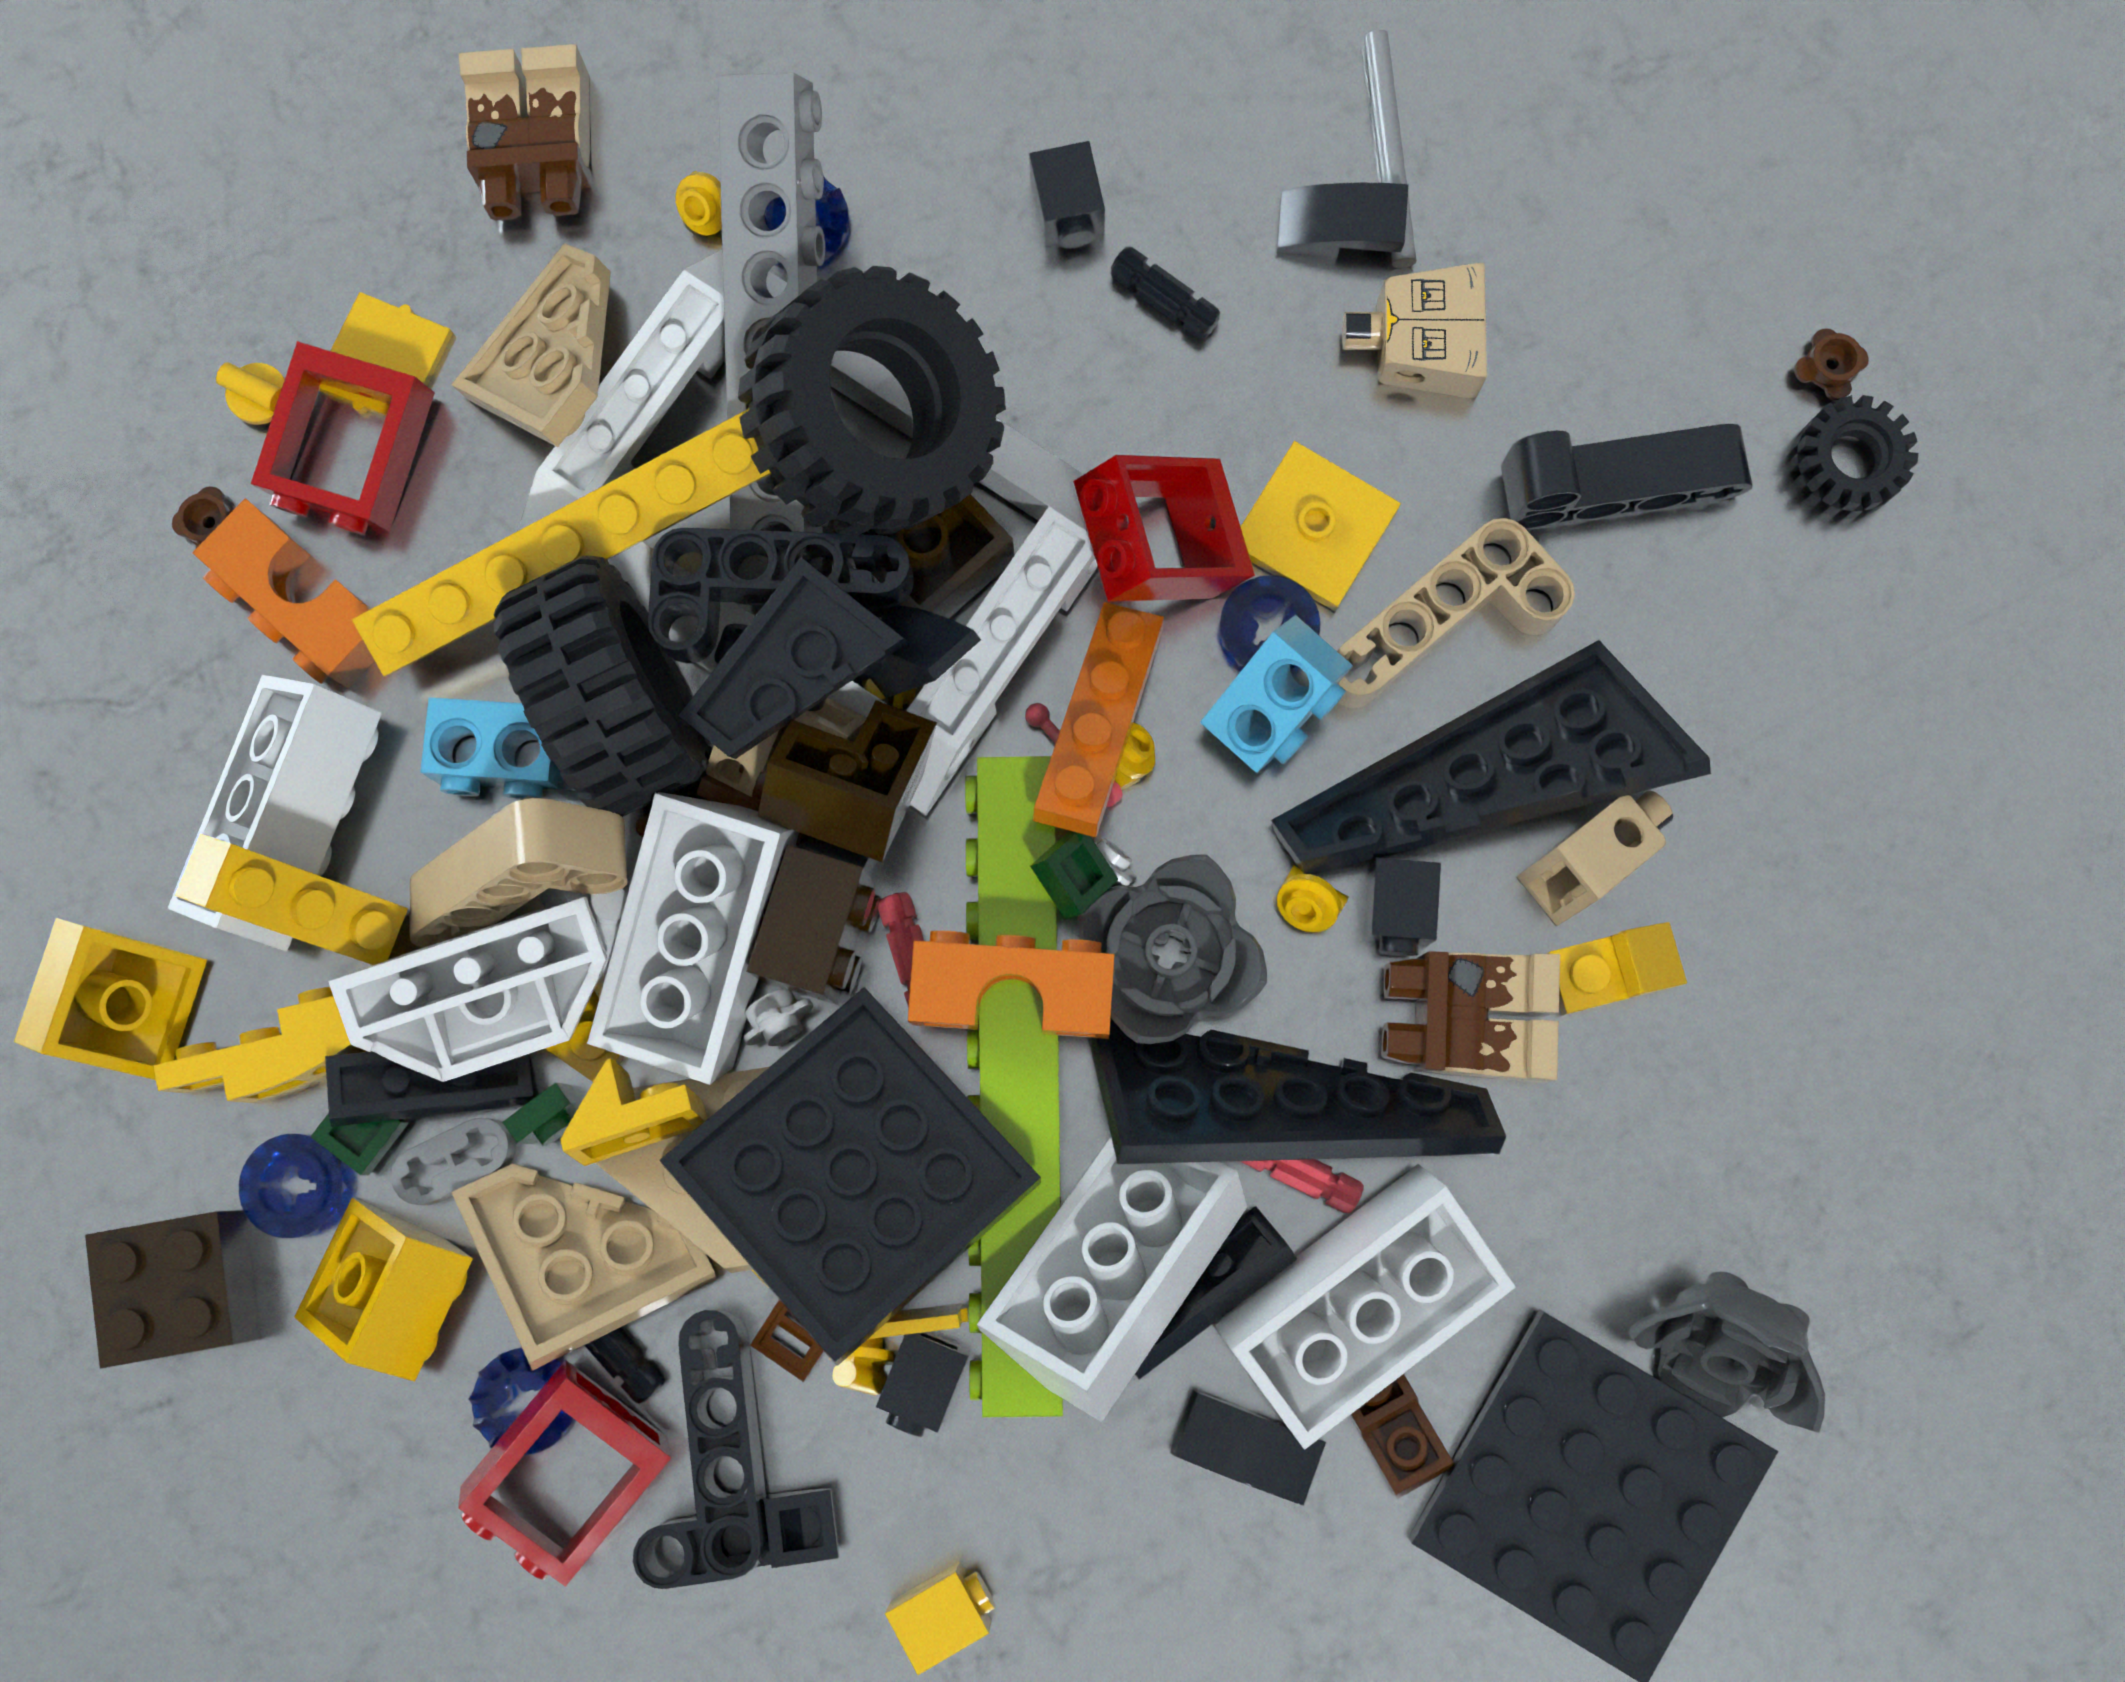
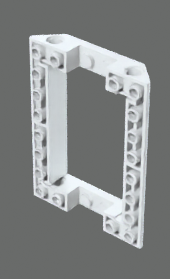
M722 250L687 267L681 272L600 383L598 397L585 412V418L581 426L573 434L567 436L559 447L554 446L538 468L518 531L634 470L630 462L695 372L699 371L709 379H712L725 361ZM770 271L768 272L766 279L767 289L773 297H777L784 291L787 282ZM835 351L830 369V386L910 438H913V416L910 403L902 386L892 373L879 362L863 354L850 351ZM1002 422L1004 432L1001 446L989 452L993 455L994 464L986 477L979 482L1037 519L1038 522L966 625L977 633L981 641L936 681L925 684L907 709L910 713L937 722L924 775L910 803V806L925 816L997 714L996 700L1060 608L1066 612L1098 567L1073 483L1074 480L1084 474L1004 422ZM641 542L609 559L608 562L620 571L623 580L628 581L636 592L641 605H644L649 612L651 567L654 549ZM677 564L674 565V576L688 577L692 575ZM720 602L719 634L716 647L707 658L697 662V664L712 673L718 665L714 660V654L725 626L733 623L749 625L755 616L734 602ZM687 615L675 620L669 631L670 640L681 642L691 638L697 631L698 617ZM853 681L827 697L865 717L868 716L875 700L885 703Z

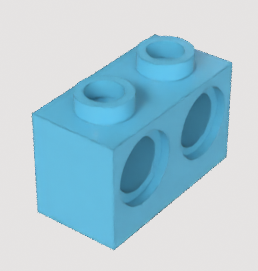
M1295 615L1271 633L1200 723L1256 773L1274 758L1284 764L1308 738V735L1300 728L1310 716L1314 714L1319 720H1322L1344 696L1346 690L1338 683L1353 665ZM1290 664L1300 667L1306 673L1309 679V687L1302 686L1294 680L1290 671ZM1254 710L1260 711L1268 718L1272 731L1265 730L1257 723L1254 717Z
M428 698L420 773L441 784V792L459 796H478L481 786L504 788L503 796L514 799H522L527 796L542 798L543 789H563L564 782L560 775V770L554 761H550L542 748V742L535 729L531 728L523 712L524 707L522 703ZM475 736L476 749L471 758L462 763H454L452 752L455 744L463 737ZM538 740L540 752L537 759L529 766L516 767L514 756L517 748L525 741Z

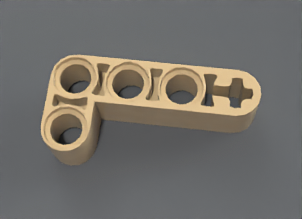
M1507 518L1491 520L1479 528L1339 648L1337 652L1353 665L1351 668L1353 670L1358 669L1369 660L1373 651L1379 660L1373 665L1365 681L1359 678L1351 683L1345 676L1338 684L1346 690V693L1338 704L1349 708H1358L1372 702L1489 601L1512 626L1522 633L1541 635L1552 630L1573 604L1575 592L1571 579L1525 527ZM1490 543L1502 545L1511 555L1512 563L1503 566L1492 563L1484 554L1483 546ZM1446 582L1457 585L1463 591L1466 602L1458 606L1446 604L1438 596L1436 585ZM1529 589L1543 590L1553 601V611L1544 613L1535 610L1527 601L1526 591ZM1394 622L1410 624L1418 633L1419 643L1414 646L1399 645L1389 634L1388 626Z
M530 798L507 805L410 877L411 942L420 947H427L494 925L548 888L591 895L607 894L623 889L627 885L624 818L610 811L552 799Z

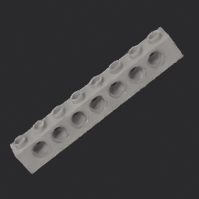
M794 72L717 75L727 420L749 409V403H742L738 399L739 379L751 370L747 368L744 361L751 344L763 335L762 327L775 314L817 282V266H822L825 258L824 234L821 227L816 226L815 199H820L823 194L824 178L819 159H814V132H819L821 129L822 105L818 92L813 91V83ZM780 130L784 137L783 152L777 160L767 163L763 155L764 142L769 134ZM781 197L786 206V216L783 223L777 229L770 231L765 222V210L773 199ZM782 263L787 271V285L780 295L773 297L767 289V275L774 265ZM771 474L729 496L730 529L774 531L780 523H784L792 532L823 533L822 527H827L829 523L827 522L819 527L803 518L801 512L804 506L797 500L786 505L772 491L775 486L772 482ZM761 555L747 557L739 565L738 577L750 580L761 576L767 569L768 558ZM819 557L809 561L811 565L826 577L832 572L831 560L828 558ZM736 603L737 605H764L761 603Z

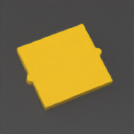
M359 292L330 351L415 376L428 386L453 332L450 328L415 315L409 305L404 304L398 308ZM320 384L319 391L351 403L359 414H365L367 411L386 418L390 404L324 384Z
M963 1303L899 1311L869 1339L960 1328L962 1322L969 1321L967 1307L963 1306Z

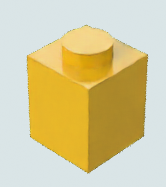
M960 1561L890 1601L885 1615L917 1675H920L989 1634L992 1620L988 1612L996 1607L979 1573L976 1571L967 1576Z

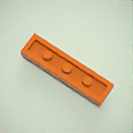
M1107 602L1103 603L1034 806L1033 821L1097 837L1162 635L1163 616Z

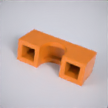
M246 498L192 552L210 569L203 576V579L232 604L239 596L255 609L247 619L276 644L283 637L287 638L300 650L292 660L320 684L330 677L349 689L374 663L375 660L351 620L370 610V608L336 579L315 599L304 603H293L290 597L291 580L296 571L311 555Z
M930 931V942L914 941L908 1022L912 1025L978 1030L979 1008L985 993L993 985L1001 981L1019 980L1032 986L1039 993L1043 1001V1034L1109 1039L1115 954L1101 953V942L1068 939L1062 940V950L1035 949L1036 938L997 935L996 946L969 944L970 934L956 931Z

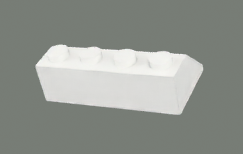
M262 675L167 909L212 927L287 952L293 939L292 937L210 910L174 895L199 834L237 845L322 876L331 859L332 849L330 843L339 820L348 814L355 798V788L353 785L362 762L370 757L376 747L379 735L377 725L382 712L316 684Z
M661 792L655 793L587 1044L709 1085L733 1069L747 1020L745 1012L751 1005L758 981L756 977L746 972L786 847L787 845L796 846L799 832L759 818L758 811L742 806Z
M1110 1138L977 1323L979 1330L1045 1388L1102 1422L1248 1207L1238 1172L1221 1162L1117 1164L1112 1139Z
M1417 1164L1296 1256L1297 1260L1212 1325L1305 1450L1506 1296L1516 1286L1447 1186L1421 1165Z

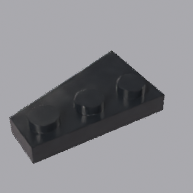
M801 557L678 716L728 757L737 759L789 724L791 719L795 720L903 647L908 641Z

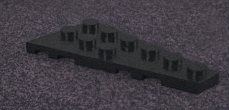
M1598 640L1275 817L1271 822L1276 836L1303 874L1314 875L1375 858L1711 774L1710 758L1604 644Z
M1110 1017L1109 1039L1088 1037L1117 1164L1500 1154L1506 1139L1505 1131L1487 1088L1412 1072L1404 1076L1402 1080L1367 1073L1368 1063L1347 1058L1343 1059L1341 1067L1308 1060L1309 1050L1212 1029L1204 1033L1202 1037L1184 1034L1173 1041L1142 1044L1136 1043L1126 1036Z

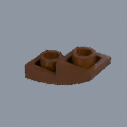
M1404 1374L1350 1415L1396 1499L1433 1480L1454 1466L1453 1460L1422 1410L1418 1397Z

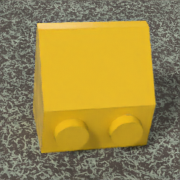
M56 918L14 1042L40 1054L156 1080L153 1065L175 1059V1050L179 1047L207 959Z
M352 1197L294 1318L346 1363L415 1382L424 1361L432 1355L436 1348L439 1329L453 1300L461 1294L465 1286L467 1270L473 1258L445 1238Z

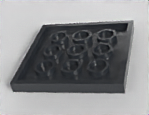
M865 987L660 1159L663 1167L836 1366H839L1041 1184V1177Z
M1539 1309L1453 1459L1454 1466L1445 1473L1410 1534L1409 1540L1411 1544L1636 1681L1649 1682L1779 1451Z

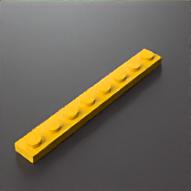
M749 409L351 619L382 675H391L495 620V609L507 592L581 556H597L609 560L770 475L771 472L769 470L760 474L751 458V455L759 451L754 437L748 439L743 437L739 417L749 411Z

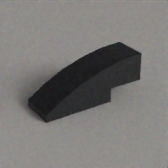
M902 605L889 608H867L905 638L908 643L852 681L859 683L870 678L884 697L888 698L936 681L980 642L981 639L973 629L923 609Z

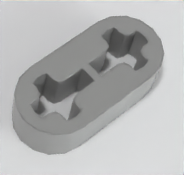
M479 1117L467 1120L402 1153L392 1167L391 1182L393 1190L400 1199L409 1204L432 1205L442 1202L453 1196L452 1191L510 1165L515 1156L516 1142L504 1124L499 1120ZM480 1131L483 1136L497 1137L498 1145L490 1150L492 1158L490 1163H487L484 1158H470L464 1162L461 1161L459 1154L473 1148L477 1144L476 1132ZM420 1160L424 1165H437L446 1161L449 1169L435 1175L431 1179L432 1191L429 1192L426 1187H413L411 1185L410 1178L418 1173L417 1161Z

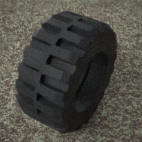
M872 266L864 273L862 270L852 267L837 271L827 280L820 279L781 309L762 327L763 335L751 344L744 359L747 368L751 370L739 379L738 399L742 403H749V411L740 416L739 419L743 437L746 439L754 437L759 451L751 455L754 464L760 474L766 470L771 472L779 483L772 491L786 505L797 500L804 506L801 512L802 517L819 527L830 520H835L833 528L838 534L858 536L867 531L870 535L889 536L904 528L908 530L960 503L973 492V484L983 480L994 464L993 455L989 452L1001 446L1004 425L1002 422L996 421V415L1006 410L1005 392L1003 387L995 386L993 375L998 373L1000 369L994 352L986 353L978 338L984 335L975 320L971 318L966 322L956 311L960 306L958 301L944 290L938 295L928 291L930 282L909 272L900 280H897V271L891 267ZM835 351L856 352L874 359L889 370L902 386L910 403L913 416V438L905 459L891 458L874 452L859 442L843 424L834 406L830 389V369Z
M581 556L507 592L502 597L495 609L494 617L496 620L493 624L495 635L500 641L498 645L499 653L509 672L508 679L514 693L518 695L524 707L523 712L531 728L535 729L542 742V748L550 761H554L560 770L563 780L569 788H574L579 800L586 807L610 811L624 817L653 803L655 793L672 794L700 780L709 764L707 760L709 752L704 742L705 737L678 716L691 700V696L688 694L683 683L684 679L678 666L675 665L673 659L667 655L651 635L648 624V611L644 605H641L636 592L628 581L623 580L620 571L614 565L609 564L608 560L603 557Z

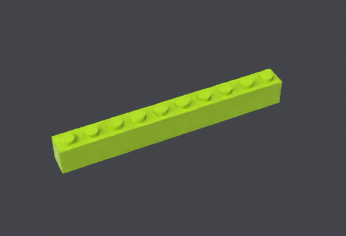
M1051 756L977 757V775H966L965 777L966 814L978 813V838H966L967 877L978 876V901L966 902V933L970 934V940H979V945L996 946L997 935H1017L1036 938L1035 949L1057 950V906L1030 867L1056 843V827L1033 821L1034 806ZM1005 980L993 985L985 993L980 1003L979 1030H967L968 1069H980V1095H968V1099L1041 1177V1184L968 1249L969 1266H981V1293H969L970 1333H982L977 1323L1061 1208L1059 1035L1043 1034V1001L1039 993L1032 986L1019 980ZM982 1333V1360H970L969 1366L970 1401H982V1417L1063 1416V1398L1045 1388Z

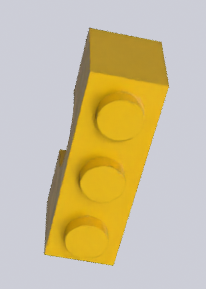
M199 834L174 895L210 910L371 965L388 960L408 910L404 906L203 834Z

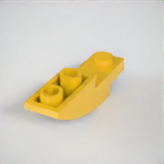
M323 987L299 993L297 995L299 1004L277 1009L282 1035H280L279 1027L251 1030L239 1035L240 1045L217 1050L216 1042L193 1044L176 1049L177 1060L153 1066L158 1091L187 1093L224 1084L227 1101L253 1103L284 1094L326 1075L325 1056L365 1052V1050L350 1044L331 988Z

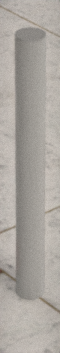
M1374 30L1364 36L1382 183L1407 184L1388 32L1385 30ZM1409 196L1407 201L1405 243L1401 253L1391 252L1392 266L1396 268L1409 267L1417 262Z

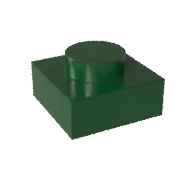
M1073 831L1067 832L1030 866L1065 920L1083 914L1118 880L1091 836Z
M555 1082L502 1123L516 1143L534 1144L539 1140L542 1146H546L563 1135L572 1120L571 1115L577 1111L582 1101L571 1085Z
M328 1113L310 1137L359 1175H370L408 1125V1122L404 1119L331 1127Z

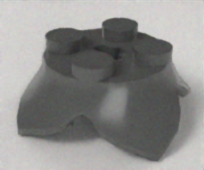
M1207 854L1188 855L1171 859L1157 867L1141 886L1129 887L1118 885L1111 887L1083 914L1077 916L1079 940L1101 942V953L1115 954L1111 1018L1125 1035L1136 1043L1154 1044L1173 1041L1186 1034L1194 1023L1201 1018L1226 1016L1241 1010L1258 996L1267 984V967L1263 950L1255 937L1237 923L1235 917L1236 896L1231 881L1220 866ZM1169 936H1174L1183 941L1180 950L1188 952V960L1186 963L1175 962L1171 969H1167L1158 964L1160 956L1152 954V946L1154 943L1165 944Z
M1720 1271L1711 1273L1707 1278L1706 1284L1694 1285L1680 1292L1676 1301L1670 1306L1638 1320L1630 1327L1628 1334L1637 1346L1646 1350L1661 1347V1359L1658 1367L1660 1381L1722 1418L1736 1413L1752 1397L1759 1396L1764 1402V1409L1768 1408L1774 1417L1789 1425L1798 1426L1817 1433L1820 1432L1825 1416V1392L1808 1349L1807 1331L1810 1318L1802 1309L1790 1304L1779 1303L1769 1296L1748 1289L1747 1284L1740 1277Z

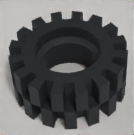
M1852 395L1842 397L1834 406L1832 403H1829L1822 408L1801 430V435L1794 441L1791 449L1792 452L1797 454L1790 461V472H1801V475L1794 481L1798 492L1807 486L1813 493L1805 501L1812 507L1822 500L1827 503L1824 514L1834 517L1840 510H1844V518H1856L1863 511L1865 515L1875 512L1909 483L1914 474L1909 470L1918 463L1919 453L1909 452V449L1918 441L1915 432L1906 435L1902 434L1901 429L1909 423L1903 413L1895 421L1887 416L1894 407L1890 403L1883 401L1875 409L1872 408L1874 398L1872 396L1862 395L1854 404ZM1852 436L1863 441L1871 449L1875 457V467L1872 474L1864 478H1852L1839 470L1832 459V446L1835 440L1841 437Z

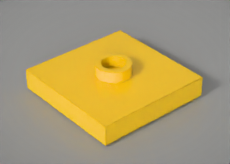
M1294 441L1242 523L1241 530L1252 563L1336 612L1397 513L1401 503Z

